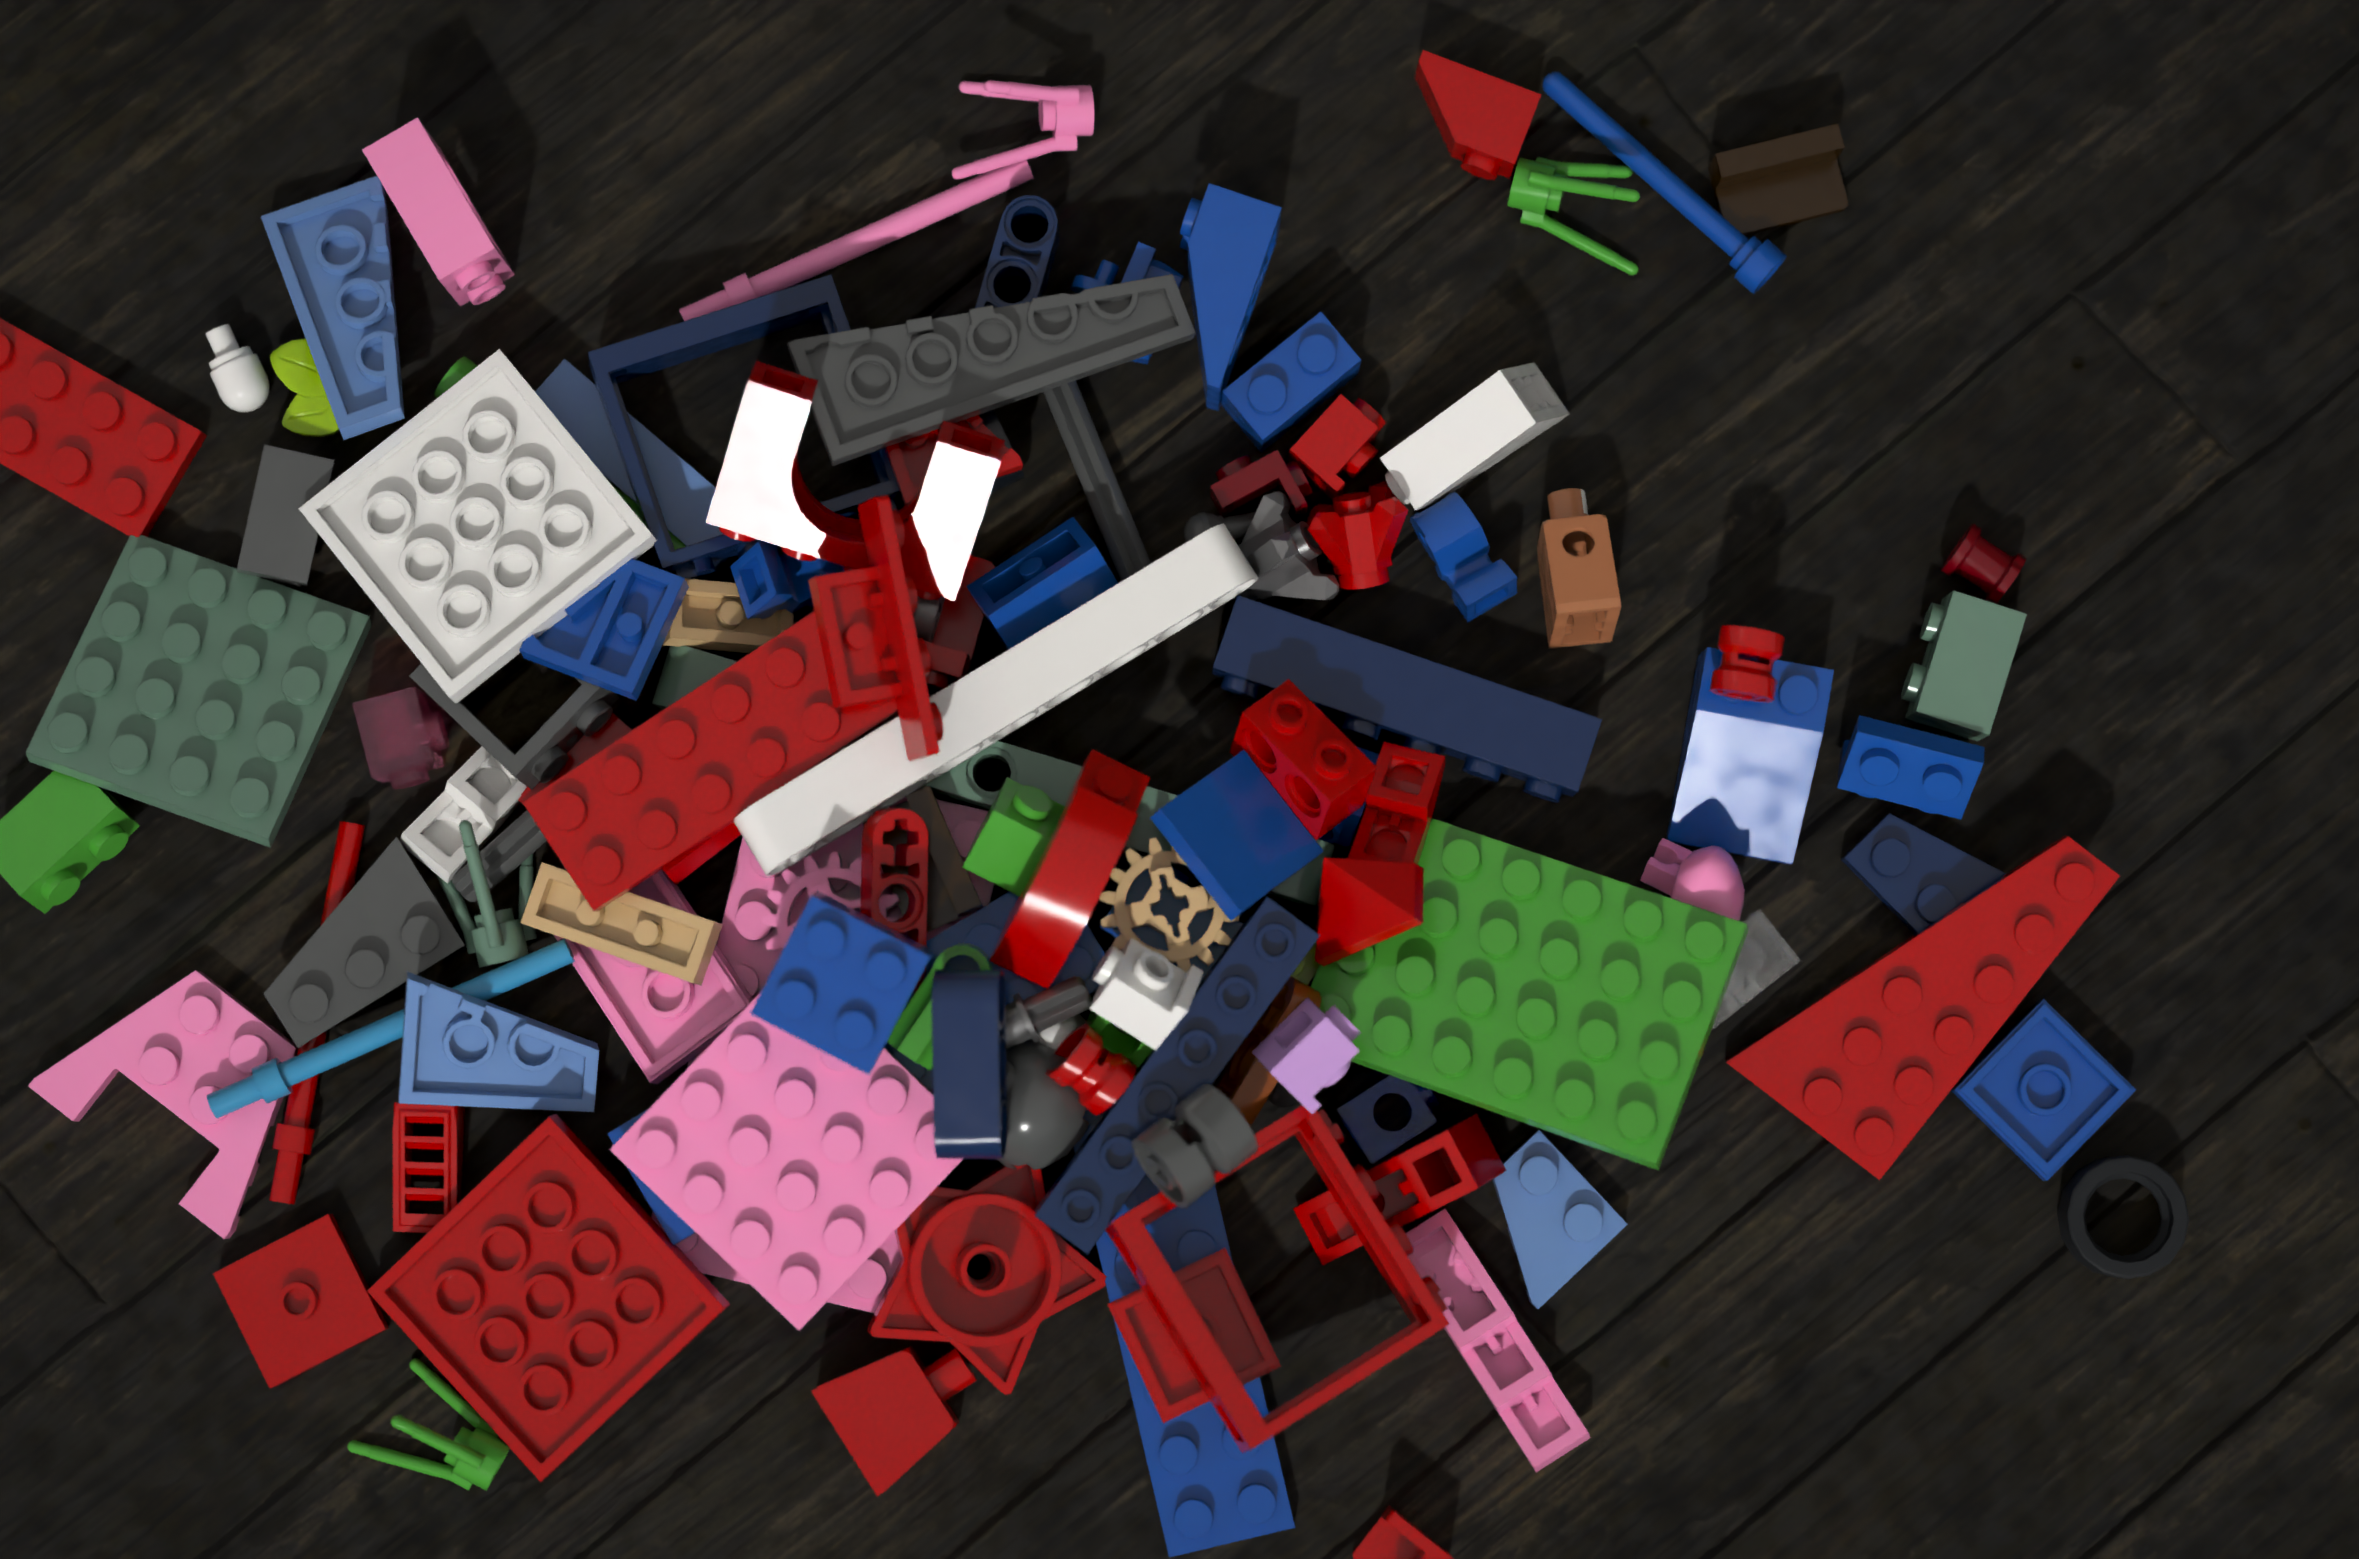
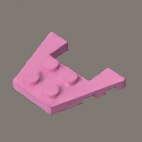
M195 970L35 1077L28 1087L70 1120L80 1122L119 1071L219 1148L218 1154L179 1202V1205L223 1239H230L236 1231L241 1216L238 1215L248 1187L252 1186L260 1164L258 1160L270 1126H274L284 1097L270 1103H266L264 1099H261L217 1119L208 1104L207 1095L253 1075L252 1068L274 1058H278L280 1062L295 1057L297 1046L202 971Z

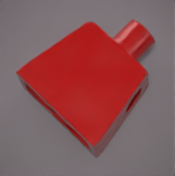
M909 1346L824 1382L811 1392L873 1491L879 1496L958 1425L959 1420L947 1400L976 1382L977 1378L963 1355L956 1348L925 1367L913 1347Z

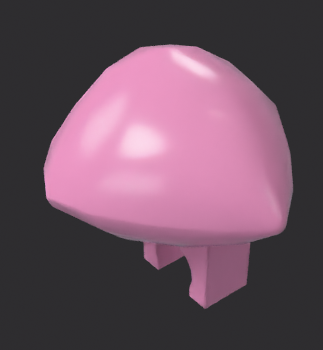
M1662 838L1654 857H1650L1640 881L1670 895L1672 899L1739 921L1744 906L1745 889L1741 874L1732 856L1719 846L1713 845L1690 851Z

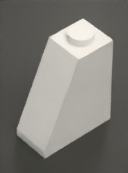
M1535 362L1501 369L1380 457L1388 469V472L1385 474L1387 484L1404 504L1411 503L1415 510L1432 506L1569 415V412Z

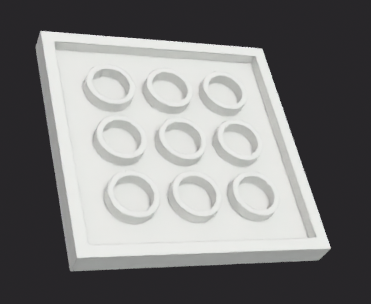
M500 349L299 508L301 513L455 704L520 653L519 649L523 641L532 634L536 638L541 636L567 616L566 608L587 592L596 588L604 579L629 560L638 559L653 547L657 541Z

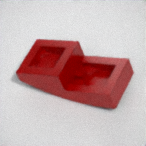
M1383 742L1375 765L1377 770L1365 798L1366 809L1348 859L1419 863L1446 764L1445 756Z

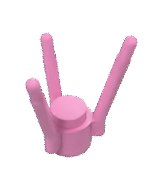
M988 80L984 83L962 81L959 84V90L965 94L1039 102L1041 131H1052L1053 137L955 167L952 170V176L958 180L1055 151H1077V136H1092L1094 131L1092 87L1090 85L1050 87Z

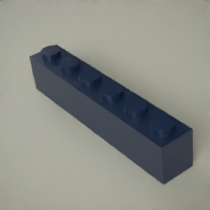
M1237 595L1212 669V675L1223 678L1220 688L1253 700L1257 699L1259 691L1268 694L1290 679L1323 713L1344 719L1341 729L1348 733L1373 741L1378 740L1380 732L1403 739V746L1439 755L1444 753L1464 760L1462 770L1476 777L1498 782L1502 773L1525 781L1524 792L1559 803L1562 794L1573 797L1579 791L1602 722L1601 718Z

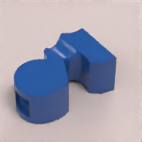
M1455 491L1446 495L1444 499L1420 513L1417 512L1410 517L1411 524L1420 542L1436 563L1435 568L1439 578L1446 581L1451 588L1452 599L1467 622L1517 594V576L1502 559L1492 563L1488 556L1490 545L1480 523Z
M758 541L730 566L747 620L754 618L766 619L771 617L777 610L786 609L793 613L805 606L813 607L808 580L815 576L845 571L842 565L820 558L815 561H803L795 559L784 552L779 554L777 545L766 541Z

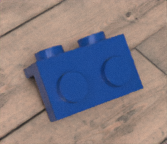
M1859 715L1851 739L1844 741L1840 751L1837 788L1854 792L1866 798H1877L1917 808L1925 813L1940 814L1961 820L1984 764L1985 747Z

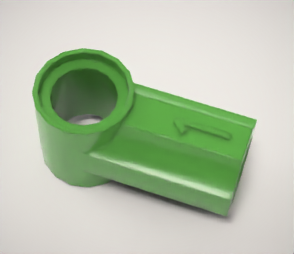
M959 943L951 946L936 958L934 966L904 1008L887 1041L896 1050L930 1071L933 1069L932 983L935 970H945L947 962L957 955H967L973 958L978 963L980 970H993L989 956L980 947L970 943Z

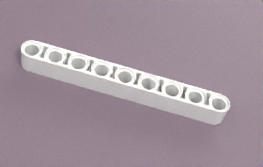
M1224 523L1216 525L929 697L930 703L934 702L939 708L943 722V737L941 741H938V754L909 761L898 716L755 802L738 814L733 822L766 876L775 875L867 821L877 810L890 807L905 798L906 795L913 793L1235 598L1251 587L1259 578Z

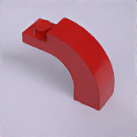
M1091 750L1083 763L1065 808L1039 863L1009 913L990 957V962L1046 989L1049 988L1072 951L1107 884L1138 816L1136 811L1151 777L1102 753Z

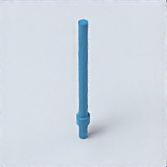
M562 939L454 986L452 989L487 1001L575 962V959L566 939ZM404 1009L286 1061L280 1062L278 1058H274L252 1068L253 1075L207 1095L211 1111L218 1119L261 1099H264L266 1103H270L291 1094L292 1086L402 1038Z

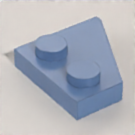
M1537 1130L1503 1162L1507 1171L1492 1180L1499 1203L1504 1212L1511 1243L1521 1268L1529 1302L1536 1309H1539L1628 1224L1543 1133Z

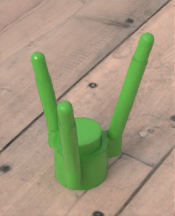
M1538 156L1536 161L1519 158L1510 190L1508 206L1523 210L1520 223L1542 228L1629 275L1638 273L1639 269L1635 263L1545 214L1546 209L1555 212L1559 211L1564 192L1628 202L1638 201L1640 193L1634 189L1567 178V176L1629 178L1632 175V169L1622 165L1559 162Z
M412 1359L409 1363L411 1370L475 1428L474 1432L462 1426L453 1441L400 1415H395L391 1418V1425L446 1453L444 1462L450 1465L357 1440L350 1441L347 1449L351 1453L366 1456L373 1460L449 1480L468 1491L473 1484L487 1491L510 1448L503 1440L498 1438L499 1436L457 1391L420 1359Z

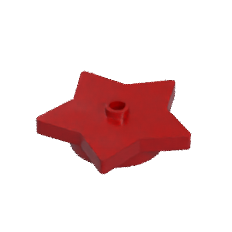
M1027 1164L1015 1166L1016 1169L1002 1165L964 1190L937 1186L895 1230L901 1260L869 1323L867 1330L870 1335L877 1338L949 1342L997 1390L1005 1395L1011 1394L1039 1324L1046 1318L1106 1286L1105 1274L1055 1233L1051 1227L1034 1216L1035 1208L1044 1197L1045 1190L1041 1169L1033 1170ZM976 1254L985 1255L990 1262L988 1274L981 1279H973L967 1273L968 1263Z

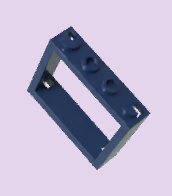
M832 275L588 352L589 367L643 523L657 540L652 549L659 569L683 578L699 579L716 570L713 562L736 555L740 558L758 541L762 540L756 539L751 542H744L722 534L676 550L674 549L618 383L817 319L821 320L825 334L851 330ZM885 448L868 454L878 484L820 503L837 514L852 518L859 515V504L875 496L888 495L892 510H897L895 503L903 500Z

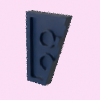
M1890 813L1885 815L1841 858L1850 870L1914 935H1917L1943 918V915L1958 905L1969 901L1999 881L2006 874Z

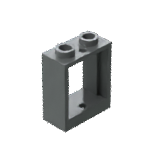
M422 663L409 675L504 768L531 790L539 782L546 783L560 773L568 761L569 756L567 753L584 735L588 737L595 734L608 722L613 713L611 706L620 698L614 692L577 679L582 685L517 753H514L461 701L455 704Z

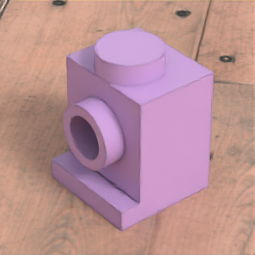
M1307 997L1252 1053L1313 1114L1321 1106L1313 1096L1323 1087L1335 1084L1345 1075L1349 1069L1350 1060L1360 1051L1352 1041L1361 1032L1334 1005L1327 1012L1323 1013Z

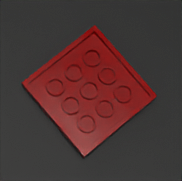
M557 1114L549 1116L367 1290L540 1482L553 1473L731 1305L679 1247L671 1243L667 1234Z

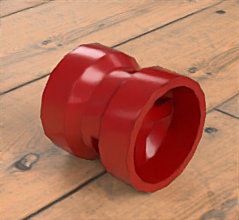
M1738 625L1721 626L1717 647L1722 652L1720 666L1712 672L1709 691L1733 699L1764 703L1773 702L1777 681L1772 675L1773 665L1782 656L1785 637L1781 634L1759 628Z
M1083 1024L1071 1032L1055 1050L1056 1055L1062 1056L1066 1060L1051 1071L1048 1068L1045 1074L1061 1087H1073L1078 1093V1102L1093 1115L1097 1116L1110 1108L1120 1098L1133 1080L1137 1069L1136 1065L1122 1053H1111L1109 1050H1106L1103 1047V1037L1088 1024Z

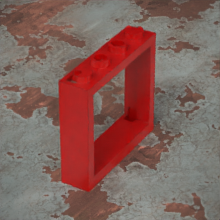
M1301 1105L1254 1134L1258 1144L1257 1152L1229 1174L1216 1171L1214 1173L1215 1184L1295 1135L1411 1324L1262 1417L1146 1229L1147 1225L1178 1206L1171 1202L1162 1192H1159L1112 1221L1105 1230L1241 1453L1255 1448L1449 1325L1443 1314L1447 1307L1438 1294L1441 1291L1430 1276H1425L1421 1279L1408 1258L1414 1252L1410 1240L1395 1220L1387 1223L1373 1201L1379 1197L1374 1182L1360 1164L1354 1167L1351 1166L1339 1147L1344 1142L1343 1134L1337 1123L1332 1124L1324 1109L1319 1112L1316 1110L1311 1114Z

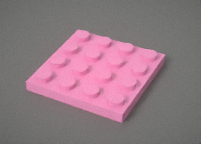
M759 994L614 1144L610 1151L797 1330H800L963 1159L936 1157L933 1093L885 1047L873 1070L868 1075L750 1014L760 996Z

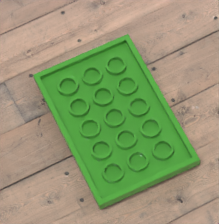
M1432 818L1418 863L1419 866L1424 868L1423 924L1324 967L1319 964L1310 986L1321 994L1320 1010L1323 1013L1327 1012L1334 1005L1361 1032L1352 1041L1360 1051L1350 1061L1659 1170L1747 937L1748 925Z

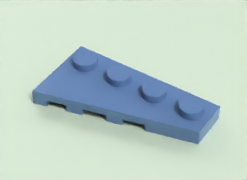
M378 176L261 216L343 440L405 419L386 190Z

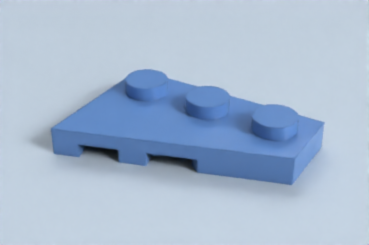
M407 972L398 1092L399 1104L594 1112L599 1060L598 1043Z

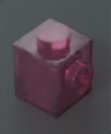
M410 687L352 703L371 778L382 783L390 781L392 789H403L429 781V770L444 767L440 750L449 748L448 735L440 712L430 713L426 693L416 687Z

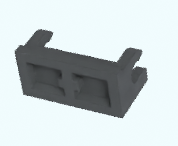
M264 444L237 565V573L257 576L272 582L301 587V585L307 586L318 533L299 508L329 485L334 460Z

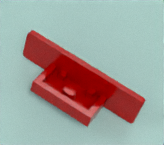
M888 495L875 496L858 505L869 568L815 576L808 581L833 708L895 698L907 758L909 761L939 753L938 741H941L943 737V722L939 708L934 702L930 703L925 677L930 673V657L924 640L917 638L912 613L917 609V591L912 577L904 573L900 548L904 546L905 541L902 518L897 510H892Z

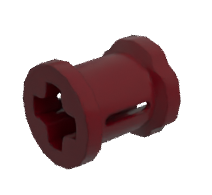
M1973 523L1960 538L1943 564L1941 571L1948 576L1953 573L1961 575L1987 593L1986 601L1997 604L2018 576L2027 558L2020 553L2011 556L1981 536V528Z

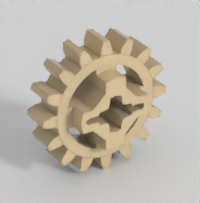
M1155 837L1149 839V855L1142 858L1136 851L1129 848L1125 851V855L1131 867L1126 872L1114 868L1110 878L1118 884L1116 892H1102L1099 901L1114 906V914L1100 920L1102 928L1118 927L1121 935L1114 940L1111 946L1122 950L1128 941L1133 938L1148 949L1163 955L1169 962L1176 963L1177 967L1185 972L1191 966L1189 959L1195 956L1207 966L1212 964L1214 959L1208 946L1214 942L1228 947L1232 940L1221 930L1222 923L1238 922L1240 915L1230 921L1203 886L1190 888L1174 877L1171 864L1189 867L1173 847L1171 851H1162L1161 845ZM1148 869L1151 887L1144 899L1130 905H1125L1132 883L1140 874ZM1161 877L1165 878L1167 889H1171L1175 899L1185 898L1188 903V908L1179 912V923L1177 924L1179 937L1174 936L1172 926L1168 925L1163 915L1153 916L1151 912V906L1158 904L1160 901V892L1162 890ZM1213 909V916L1208 930L1196 943L1191 945L1187 928L1195 914ZM1149 926L1164 935L1168 951L1159 950L1145 944L1134 934L1132 929Z

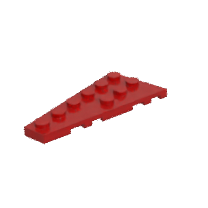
M2065 835L2002 876L1999 881L1969 901L1963 902L1943 915V918L1915 936L1913 935L1831 989L1829 993L1796 1015L1793 1014L1775 1026L1773 1030L1746 1048L1743 1047L1726 1058L1725 1062L1880 1180L2107 894L2120 875L2069 836Z

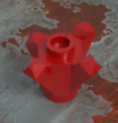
M1387 481L1370 486L1368 492L1347 493L1334 497L1333 505L1319 504L1311 509L1306 522L1309 525L1307 530L1330 560L1334 574L1338 575L1340 588L1347 590L1365 589L1382 585L1390 580L1388 567L1392 566L1391 555L1409 510L1395 496Z

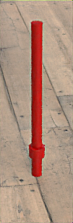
M339 822L320 926L354 887L365 829L364 825ZM327 1031L297 1048L296 1056L324 1044ZM319 1074L292 1086V1093L288 1096L284 1123H277L272 1149H278L269 1201L295 1205L304 1154L311 1155L315 1129H311L309 1126Z

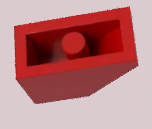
M1423 50L1418 61L1415 79L1451 157L1461 160V168L1477 177L1495 180L1497 175H1501L1510 179L1542 94Z

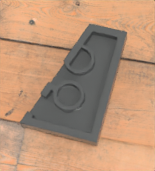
M396 837L263 994L291 1039L299 1048L405 983L407 972L417 975L465 944Z

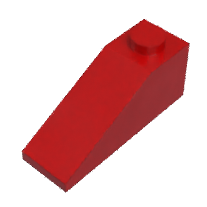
M1477 1113L1366 1170L1379 1194V1197L1373 1200L1387 1223L1395 1220L1400 1226L1480 1188L1507 1171ZM1329 1190L1293 1208L1322 1266L1363 1246Z

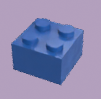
M816 891L811 895L750 1014L869 1075L934 951L839 901Z

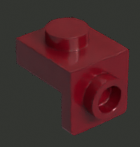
M1278 449L1253 463L1248 455L1228 463L1215 473L1219 481L1210 485V497L1222 517L1277 488L1286 494L1292 505L1290 512L1296 520L1307 513L1308 504L1304 497L1312 493L1311 487L1296 460L1285 464Z

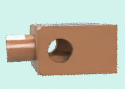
M1569 488L1552 492L1547 496L1550 519L1542 522L1537 544L1549 649L1612 642L1621 610V599L1607 517L1602 514L1588 515L1586 495L1582 489Z

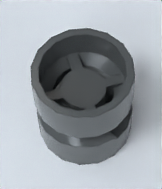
M1203 1084L1175 1106V1120L1160 1118L1132 1140L1134 1154L1145 1173L1171 1202L1181 1208H1187L1215 1185L1214 1173L1216 1171L1223 1174L1231 1173L1256 1153L1258 1149L1255 1135L1242 1114L1223 1093L1210 1084Z

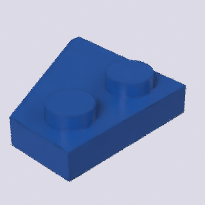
M631 559L600 582L596 588L587 592L566 608L567 616L541 636L536 638L532 634L523 641L519 651L524 659L637 701L689 585L686 579L681 576Z

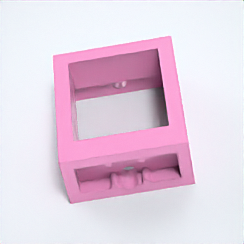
M418 117L362 149L438 280L460 306L469 301L473 305H479L500 294L506 287L503 281L515 274L441 149Z

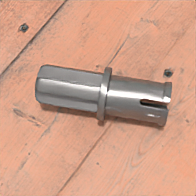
M1074 976L1022 1000L1019 993L1013 995L1014 1002L1006 1005V1049L1031 1038L1036 1043L1040 1041L1038 1032L1088 1010L1092 1004V998L1084 981L1079 976Z

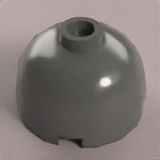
M1031 1038L1006 1049L1007 1147L1005 1158L997 1160L1004 1166L1016 1169L1015 1166L1026 1164L1033 1170L1048 1167L1070 1152L1084 1136L1089 1122L1083 1118L1086 1108L1078 1102V1093L1073 1087H1061L1045 1074L1048 1068L1050 1071L1057 1068L1066 1058L1056 1055L1055 1049L1039 1041L1034 1043Z

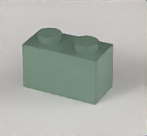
M1954 590L1942 599L1940 605L1932 602L1926 613L1920 633V639L1929 641L1922 665L1912 663L1902 689L1901 699L1910 702L1905 718L1977 742L1989 736L2027 614Z

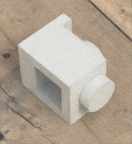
M1131 938L1122 950L1111 946L1096 967L1092 979L1100 985L1089 1009L1156 1050L1188 1012L1204 971L1192 965L1185 972L1169 962L1163 955L1148 949Z

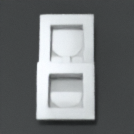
M481 746L447 780L445 790L401 834L400 843L448 884L453 879V876L467 864L463 848L464 844L459 829L460 822L463 820L471 822L480 850L520 804L518 799L522 796L521 794L527 786L516 779Z

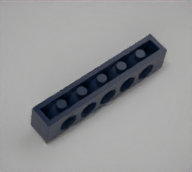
M1267 896L1261 898L1234 935L1229 946L1224 949L1198 985L1188 1012L1156 1050L1153 1049L1138 1067L1128 1088L1106 1110L1036 1206L1034 1216L1088 1254L1146 1175L1134 1154L1132 1140L1160 1118L1175 1120V1106L1203 1084L1211 1085L1320 935Z

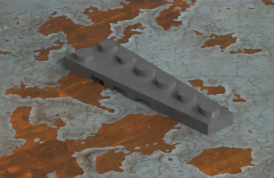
M1173 274L1089 288L1078 294L1061 293L1032 298V302L997 308H993V305L969 309V313L934 319L929 316L906 320V324L869 330V327L802 338L788 342V350L797 374L818 380L810 408L831 464L835 466L941 428L943 420L954 424L1192 340L1195 336V330Z

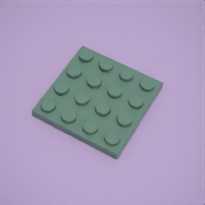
M130 535L25 752L27 758L31 763L271 848L372 626L370 616L261 577L237 573L236 568L140 535L138 538Z

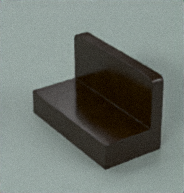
M1838 123L1716 153L1708 167V172L1719 213L1743 235H1749L1844 211L1848 206V199L1837 158L1845 147Z
M930 786L906 795V802L892 807L908 809L917 813L925 822L928 830L927 933L983 908L968 871L962 868L964 862ZM895 820L894 829L884 831L883 844L893 846L895 851L898 844L907 843V831L897 829ZM895 852L894 866L881 864L884 873L891 872L908 875V866L895 865ZM892 884L890 885L891 891L899 896L900 902L898 907L903 916L909 905L908 894L901 885Z

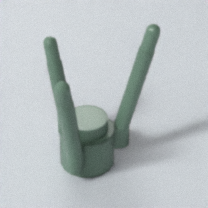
M468 820L461 821L459 829L464 844L463 848L481 915L474 916L475 923L461 893L455 888L453 881L451 880L447 884L438 875L436 876L462 929L468 954L476 953L479 968L521 958L529 954L526 941L537 939L535 928L520 923L534 885V853L520 864L518 919L514 920L512 908L495 911L472 824Z

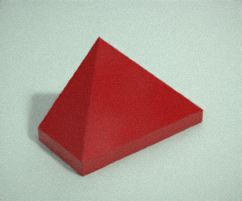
M1323 857L1316 907V933L1320 936L1315 942V962L1324 967L1423 924L1424 868L1416 863Z

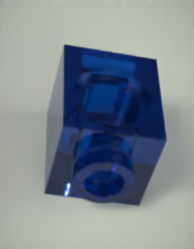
M1388 1075L1335 1109L1368 1163L1373 1164L1437 1123L1430 1110L1438 1106L1439 1102L1432 1090ZM1388 1093L1396 1094L1403 1098L1409 1109L1406 1124L1394 1132L1386 1131L1379 1127L1373 1116V1108L1376 1101L1382 1095Z

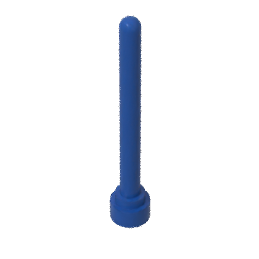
M1551 72L1545 76L1542 83L1544 92L1732 258L1729 265L1737 271L1734 278L1752 294H1755L1772 277L1787 258V255L1768 239L1762 243L1755 236L1748 239L1563 74Z

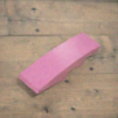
M1443 1209L1407 1232L1406 1235L1414 1251L1408 1258L1421 1279L1425 1276H1430L1441 1290L1438 1294L1447 1307L1443 1314L1449 1322V1325L1444 1329L1535 1472L1540 1471L1590 1439L1589 1432L1555 1382L1552 1373L1518 1323L1515 1314L1447 1210Z

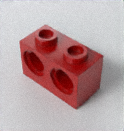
M1290 679L1242 712L1229 751L1233 756H1236L1243 750L1247 752L1316 840L1363 806L1377 767Z

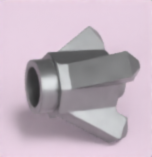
M1281 491L1263 495L1243 541L1238 545L1259 578L1239 596L1254 601L1259 598L1261 600L1268 599L1272 596L1314 600L1333 599L1339 592V583L1335 575L1320 573L1317 556L1321 555L1322 549L1307 530L1309 525L1306 522L1301 521L1296 524L1291 519L1288 512L1292 505L1286 494Z

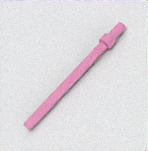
M1027 160L985 172L748 278L746 273H743L723 282L722 284L725 289L679 309L683 320L687 321L795 286L1034 179Z

